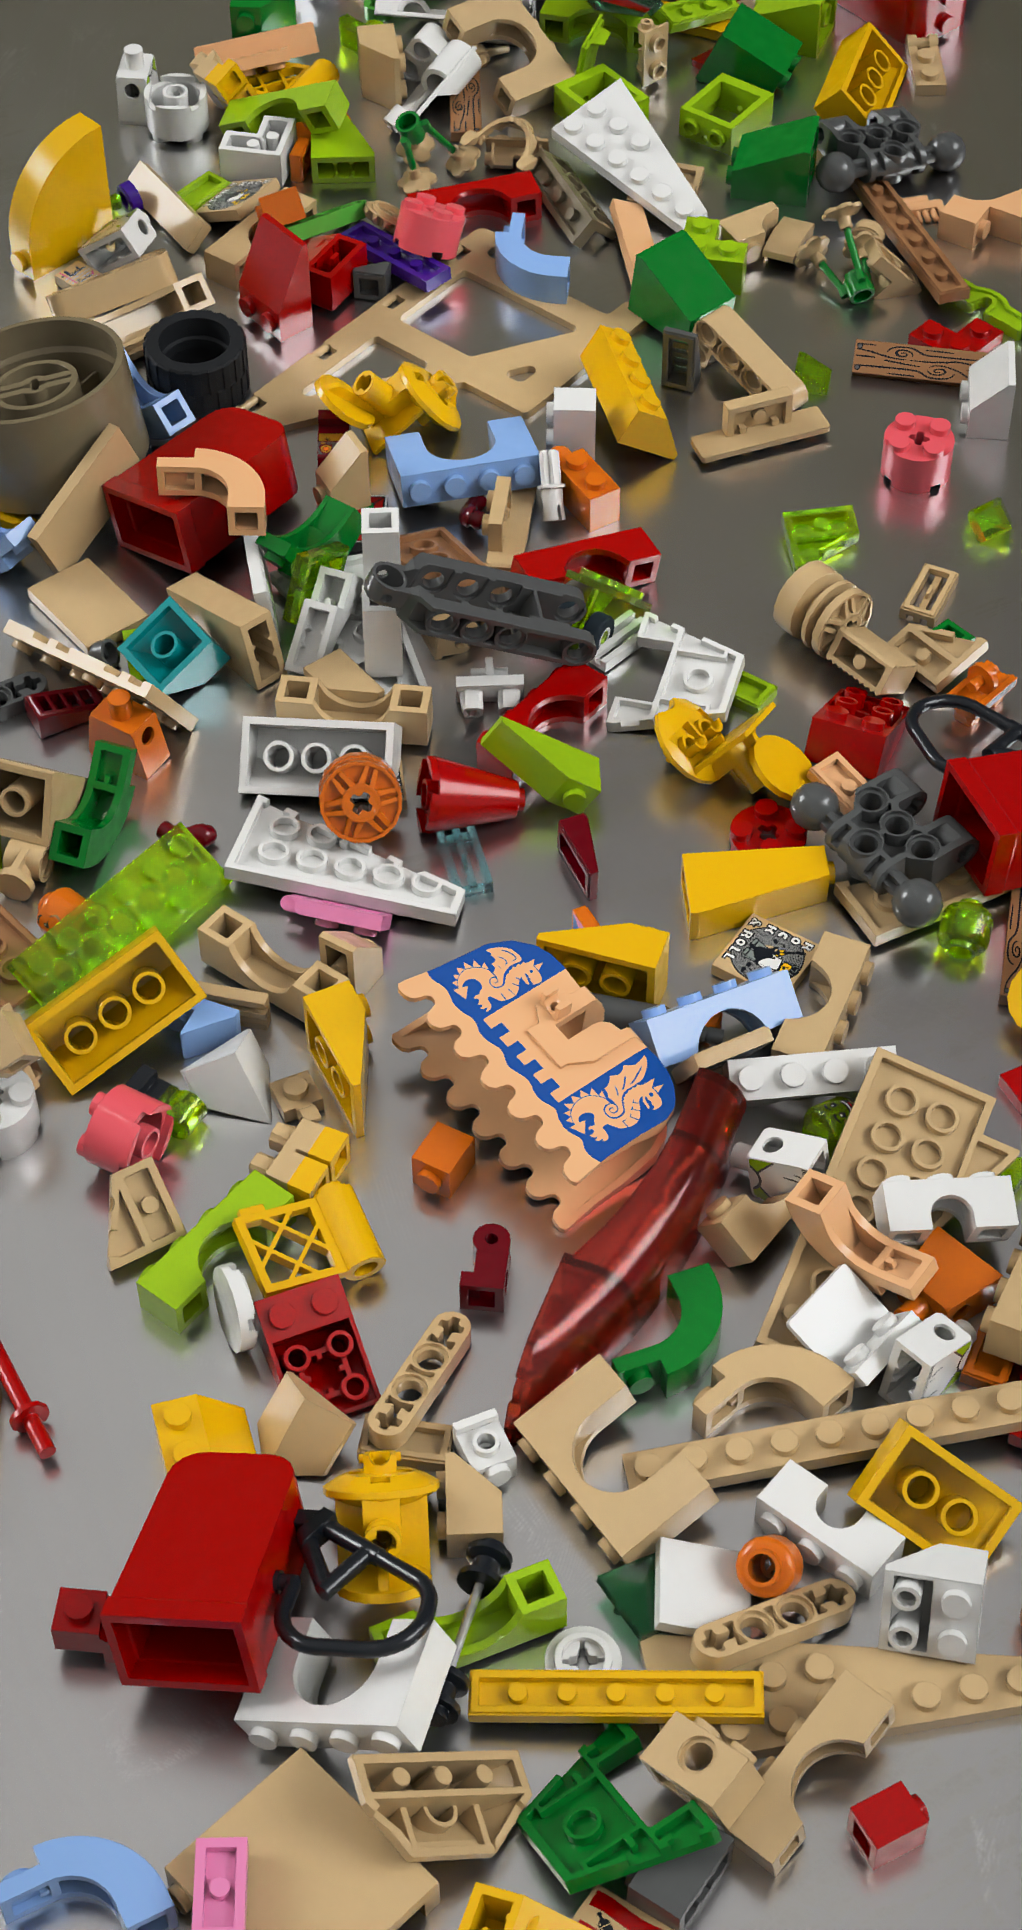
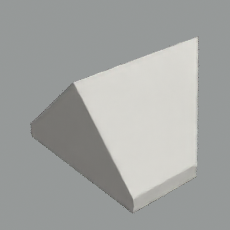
M251 1029L244 1030L180 1071L199 1107L272 1125L269 1063Z

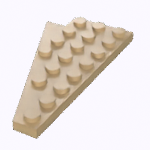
M878 1047L873 1055L825 1174L846 1182L855 1207L877 1229L872 1196L885 1179L897 1175H906L910 1177V1180H920L940 1173L951 1174L953 1178H963L983 1171H991L995 1173V1176H1000L1015 1162L1020 1150L983 1134L997 1098ZM946 1211L931 1212L933 1230L938 1226L944 1228L955 1216ZM801 1232L753 1346L782 1344L806 1349L786 1327V1322L836 1268L811 1246ZM907 1245V1246H909V1247H911V1248H913V1249L919 1250V1248H920L922 1245Z

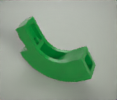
M96 740L89 777L81 802L70 817L55 821L48 859L85 869L95 866L108 854L122 830L133 799L135 786L130 785L137 749L105 740Z
M709 1262L667 1276L666 1301L678 1324L675 1331L667 1339L653 1346L611 1359V1368L626 1384L631 1394H642L659 1384L665 1397L669 1398L693 1385L712 1364L720 1343L723 1301L720 1285Z

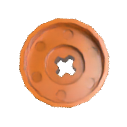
M350 752L336 758L324 770L319 783L320 812L326 826L339 838L352 843H370L386 836L397 824L402 811V792L393 769L382 758L367 752ZM363 792L367 793L369 805L361 804L358 808H355L352 798L353 794L361 796Z

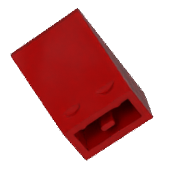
M340 233L303 240L307 243L311 303L334 311L354 291L353 268L368 265L367 243Z
M858 687L841 688L812 716L804 754L810 762L818 764L838 751L863 777L872 780L885 771L906 727L905 717L910 707L903 706V701L897 698L882 697L879 699L868 696L867 691Z
M339 1274L253 1302L255 1314L252 1322L258 1333L262 1351L277 1387L285 1373L291 1371L346 1415L377 1403L381 1395Z

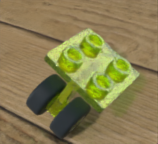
M581 567L579 573L567 570L565 576L593 588L586 603L587 611L585 616L580 621L570 625L574 628L589 631L594 636L597 650L601 644L612 637L615 623L613 617L602 612L614 597L649 612L651 610L652 604L642 601L645 593L613 581L584 567ZM564 602L558 608H570L576 603ZM579 643V649L582 648L585 644Z

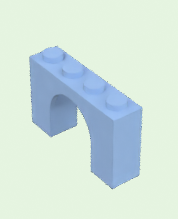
M522 416L487 421L489 451L469 459L451 460L432 455L427 451L419 432L385 437L387 469L403 508L487 495L488 490L495 489L497 476L511 477V491L541 485L539 451Z

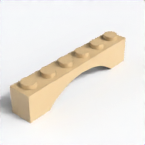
M199 272L138 301L96 318L94 321L111 328L118 334L122 344L145 335L155 323H158L166 316L189 310L204 311L215 304V300L202 272Z

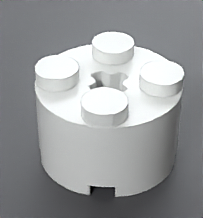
M185 73L160 76V82L152 85V81L149 82L144 88L147 126L153 135V140L158 143H166L168 141L197 143L203 138L202 134L208 129L210 123L206 85L203 82L201 84L195 82V76Z
M22 1070L9 1078H0L1 1160H8L26 1152L36 1142L39 1134L40 1113L35 1088L30 1077Z

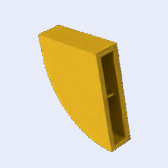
M81 112L57 126L39 144L23 168L13 193L8 227L12 252L10 258L18 272L24 273L34 281L80 256L78 250L104 225L113 220L101 125Z

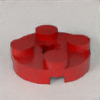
M760 799L755 803V806L745 808L733 818L729 834L731 851L806 846L808 830L795 823L789 808L777 805L772 799ZM770 834L775 836L776 839L769 837L763 840L761 835Z

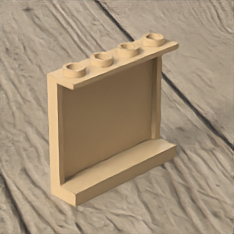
M302 1747L198 1837H248L246 1930H397L418 1910L426 1917L440 1904L439 1881L419 1862H407L376 1827L360 1804ZM196 1840L164 1867L169 1886L167 1890L175 1907L182 1914L193 1911Z

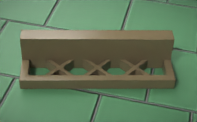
M540 148L534 156L538 158L536 166L530 171L542 192V202L571 243L582 249L595 231L614 240L617 236L615 227L568 162Z

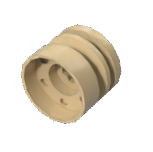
M816 560L798 568L788 578L774 604L773 618L779 627L793 637L802 639L805 646L813 649L820 657L827 659L826 654L842 626L867 627L872 615L873 601L871 596L864 590L859 589L854 583L844 580L840 573L826 563Z

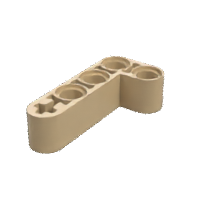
M162 248L144 254L134 262L47 295L45 298L53 317L89 319L153 294L178 282V278L167 250Z
M721 306L695 323L692 333L698 334L701 369L708 367L718 360L750 395L788 386L793 393L792 412L808 401V390L802 380L731 307Z

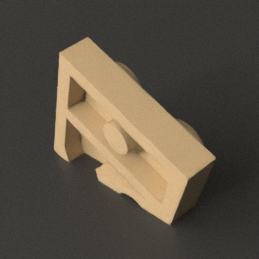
M914 623L906 625L887 642L918 665L914 677L936 694L941 692L988 650V642L982 637H976L975 641L956 638L953 631L943 629L932 630L927 626Z

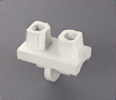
M485 657V668H471V676H456V703H460L465 718H479L483 716V702L497 701L498 715L503 716L507 710L513 709L524 699V674L508 675V667H493V657Z

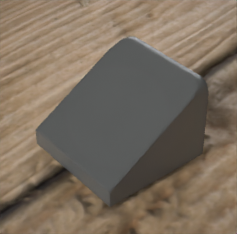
M379 262L353 268L354 298L379 301L388 295L392 288L391 262Z

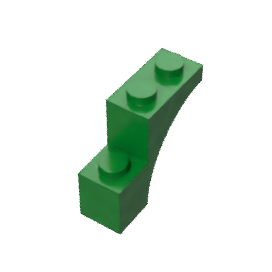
M326 495L314 513L298 528L283 535H272L266 532V536H259L255 543L265 552L263 558L278 567L277 571L281 575L294 582L299 577L312 583L326 557H332L333 553L341 557L349 555L361 534V514L355 508Z

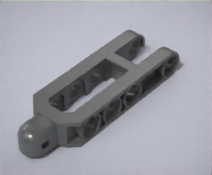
M424 552L413 557L405 566L382 561L375 563L365 579L364 590L368 598L381 606L395 608L397 616L417 634L569 666L584 665L590 662L597 653L594 636L589 631L574 628L570 625L580 621L587 611L583 592L572 585ZM381 570L387 571L384 575L377 574ZM430 572L442 573L435 579L423 578ZM472 579L476 581L471 586H458L463 580ZM498 587L510 588L502 594L491 593ZM564 602L576 603L570 608H558ZM439 614L450 615L445 620H432L434 616ZM471 622H485L482 626L477 628L466 627ZM511 629L512 635H501L503 631ZM577 643H584V644H585V645H584L582 648H580V649H575V650H570V649H568V648H569L571 645H573V644H577Z

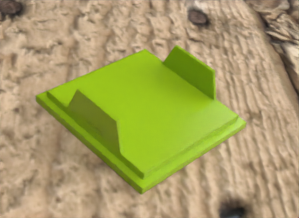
M601 13L581 46L575 75L594 67L599 45L604 46L611 32L603 28L604 19H602L603 14Z

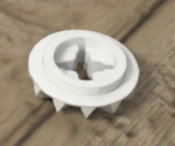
M575 1626L565 1629L551 1640L546 1649L544 1668L546 1670H579L577 1666L570 1665L577 1663L580 1649H584V1654L587 1656L589 1663L596 1664L589 1666V1670H621L622 1657L617 1643L606 1632L595 1627Z

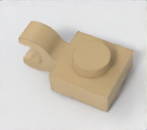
M308 1070L269 1083L271 1097L285 1123L296 1119L300 1123L302 1118L316 1123L322 1121L319 1111L324 1110L323 1097Z

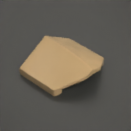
M288 1371L285 1373L257 1422L261 1454L282 1456L291 1463L295 1476H324L329 1473L357 1423L293 1372Z

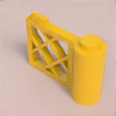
M324 58L317 59L311 66L285 62V68L265 73L262 72L267 70V66L255 68L256 74L246 76L248 82L252 86H256L253 88L258 95L335 79L337 82L339 81L338 69L331 61Z
M333 1181L319 1188L317 1191L318 1195L310 1199L265 1210L263 1204L238 1210V1217L234 1218L232 1227L263 1299L335 1274H339L340 1279L346 1278L349 1281L362 1280L383 1268L386 1264V1259L358 1197L350 1184ZM307 1213L314 1228L310 1237L286 1226L289 1219ZM262 1226L275 1232L276 1235L270 1247L253 1240L248 1229ZM281 1236L305 1246L298 1260L274 1250ZM311 1249L326 1256L331 1267L317 1270L304 1264L303 1260L308 1250ZM268 1261H274L293 1270L289 1279L271 1283L265 1270Z

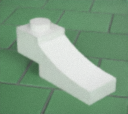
M320 566L311 599H304L284 670L304 676L303 667L332 653L345 623L350 615L355 613L364 582L362 578L353 573Z

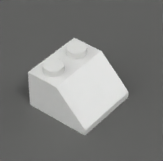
M1015 341L1005 342L969 366L968 380H961L960 401H966V403H961L960 423L966 424V438L1008 440L1016 389Z

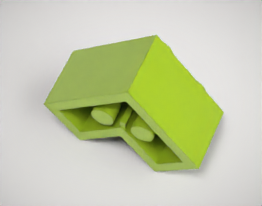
M687 216L684 231L693 239L734 295L741 296L746 277L748 243L736 242L734 240H719L720 220L709 219L703 216Z

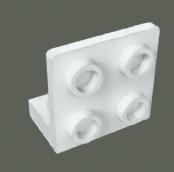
M842 1264L829 1275L786 1322V1327L806 1349L823 1355L855 1379L854 1388L868 1386L888 1364L895 1340L922 1321L912 1310L897 1314L889 1312L847 1264Z

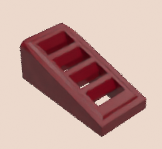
M84 685L34 693L23 698L26 715L42 739L89 721L91 712L104 700V697L97 691L98 688L92 685ZM92 698L94 704H87L85 700Z
M581 813L561 819L558 823L557 848L589 901L597 899L599 871L587 815Z

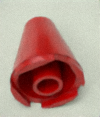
M426 756V759L423 758L421 761L416 795H421L422 808H416L417 825L421 833L431 834L516 818L518 811L522 812L524 810L525 790L524 788H519L517 780L437 756Z

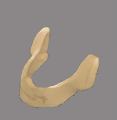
M508 116L498 118L479 132L467 131L459 144L465 146L476 144L481 146L494 130L503 131L507 127H514L525 132L526 137L525 150L516 163V167L522 171L534 169L538 158L532 155L537 146L533 127L528 121L520 117Z

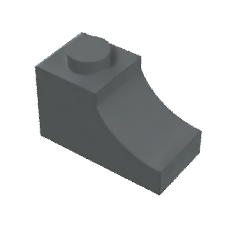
M718 1828L722 1841L627 1875L624 1884L628 1886L627 1902L673 1930H686L732 1861L735 1838Z

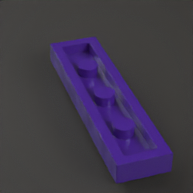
M361 221L340 233L367 243L368 261L373 264L391 262V273L426 293L435 290L438 286L452 279L449 266L432 257L419 256L398 247L399 241L393 242V236L365 221Z

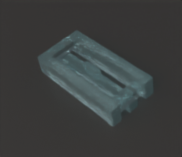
M475 825L467 826V832L461 833L459 828L452 829V835L448 836L445 835L444 831L436 832L437 845L449 882L465 889V897L492 893L493 880ZM465 843L470 845L482 883L477 884ZM449 846H456L468 886L462 887Z

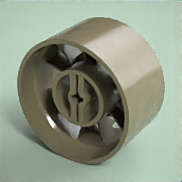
M80 317L38 318L0 328L1 512L13 514L44 513L109 423L120 428L140 461L146 457L149 448V434L124 347L117 333L100 322Z

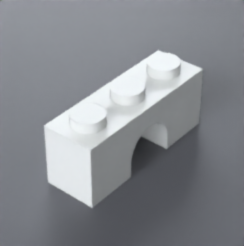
M983 1171L974 1173L969 1177L953 1178L951 1174L940 1173L920 1180H910L909 1176L897 1175L882 1181L872 1196L877 1230L890 1239L906 1246L923 1245L933 1231L931 1212L946 1211L954 1215L962 1226L965 1243L1006 1241L1019 1226L1011 1175L995 1176L994 1172Z
M790 1459L757 1496L754 1521L758 1523L761 1530L767 1535L777 1534L787 1537L797 1546L805 1562L814 1566L819 1565L832 1574L835 1579L848 1583L854 1592H858L870 1600L884 1583L886 1564L902 1558L906 1537L868 1511L865 1512L857 1523L847 1528H834L825 1524L819 1518V1515L825 1509L828 1484Z

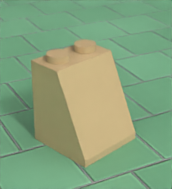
M0 758V835L49 847L55 821L66 819L74 813L81 802L88 778L20 761Z

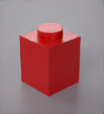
M899 1781L850 1807L846 1830L874 1871L924 1844L929 1824V1813L921 1798L917 1794L911 1795L903 1782Z

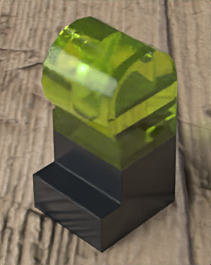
M144 1063L125 1084L171 1106L172 1110H168L167 1114L174 1117L171 1134L173 1138L179 1140L188 1138L207 1115V1107L197 1095L187 1090H179L178 1087L158 1078L157 1070Z

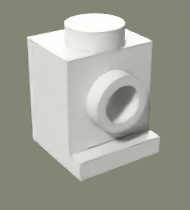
M495 1408L452 1423L453 1448L456 1454L492 1484L499 1487L509 1481L510 1478L517 1476V1456L499 1422L498 1413Z

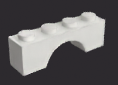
M895 1045L880 1046V1048L896 1054ZM878 1047L727 1060L722 1066L726 1109L765 1106L781 1101L819 1096L855 1098Z

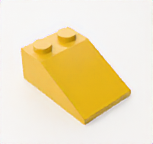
M623 923L538 933L536 946L552 954L567 969L580 988L585 986L593 993L658 1005L661 1003L668 980L670 932L658 930L654 927Z
M347 980L303 996L307 1049L356 1138L365 1135L369 1074L368 1044L373 1042L366 1018L371 1016V1011L364 994L360 993L357 995L352 984Z
M901 1418L895 1423L847 1493L857 1504L923 1550L943 1543L988 1550V1559L1022 1511V1503Z

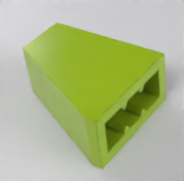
M347 114L339 130L315 135L311 134L313 184L376 182L375 152Z

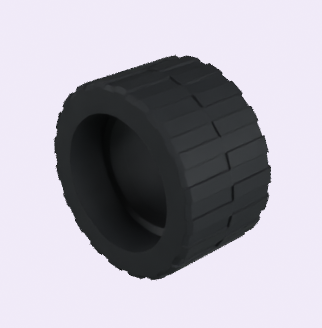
M189 310L162 318L146 333L143 352L147 383L161 393H170L179 389L195 418L205 417L211 412L222 408L235 407L247 395V390L250 387L246 336L242 327L234 319L210 310Z

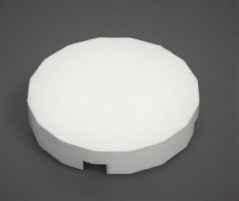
M233 1262L218 1265L214 1268L213 1290L217 1312L225 1337L235 1353L251 1350L257 1343L258 1333L256 1329L249 1331V1320L254 1319L255 1309L246 1279L239 1269L236 1270V1264Z

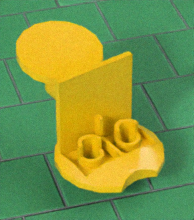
M404 361L399 366L398 371L386 382L372 371L367 370L356 378L353 388L331 375H321L314 383L315 391L330 411L349 425L363 429L371 450L376 456L385 449V437L400 435L416 420L423 427L431 420L436 425L454 432L459 430L462 425L456 408L458 389L454 381L444 370H438L432 375L422 367Z
M672 698L669 702L668 710L655 715V733L666 761L671 763L685 777L697 783L712 784L732 770L751 794L765 785L774 794L791 801L794 792L800 786L811 783L807 778L808 770L813 766L798 747L777 735H764L759 738L756 734V727L776 707L774 702L768 704L725 736L721 732L723 724L720 718L714 721L701 707L687 699Z
M395 1450L367 1451L359 1454V1463H363L364 1468L345 1472L322 1486L323 1494L335 1501L338 1523L422 1571L432 1581L427 1496L440 1488V1480L422 1470L397 1466V1461H401V1452H396ZM337 1545L338 1566L353 1554ZM372 1564L338 1592L340 1597L362 1604L399 1603L420 1597L418 1591L413 1586Z

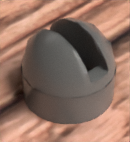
M112 639L99 640L90 646L89 656L103 661L114 668L120 662V651Z

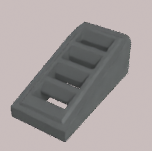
M665 326L663 330L661 385L694 392L701 380L698 334ZM675 347H676V348H680V349H684V350H688V352L675 349Z

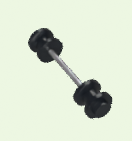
M493 1538L475 1540L468 1545L466 1558L471 1565L462 1567L457 1575L459 1587L471 1596L454 1641L457 1648L430 1723L432 1727H444L445 1725L454 1724L459 1719L461 1708L455 1701V1698L465 1696L470 1687V1680L467 1675L456 1668L479 1599L485 1598L496 1588L502 1579L499 1575L507 1573L513 1563V1557L506 1549V1546Z

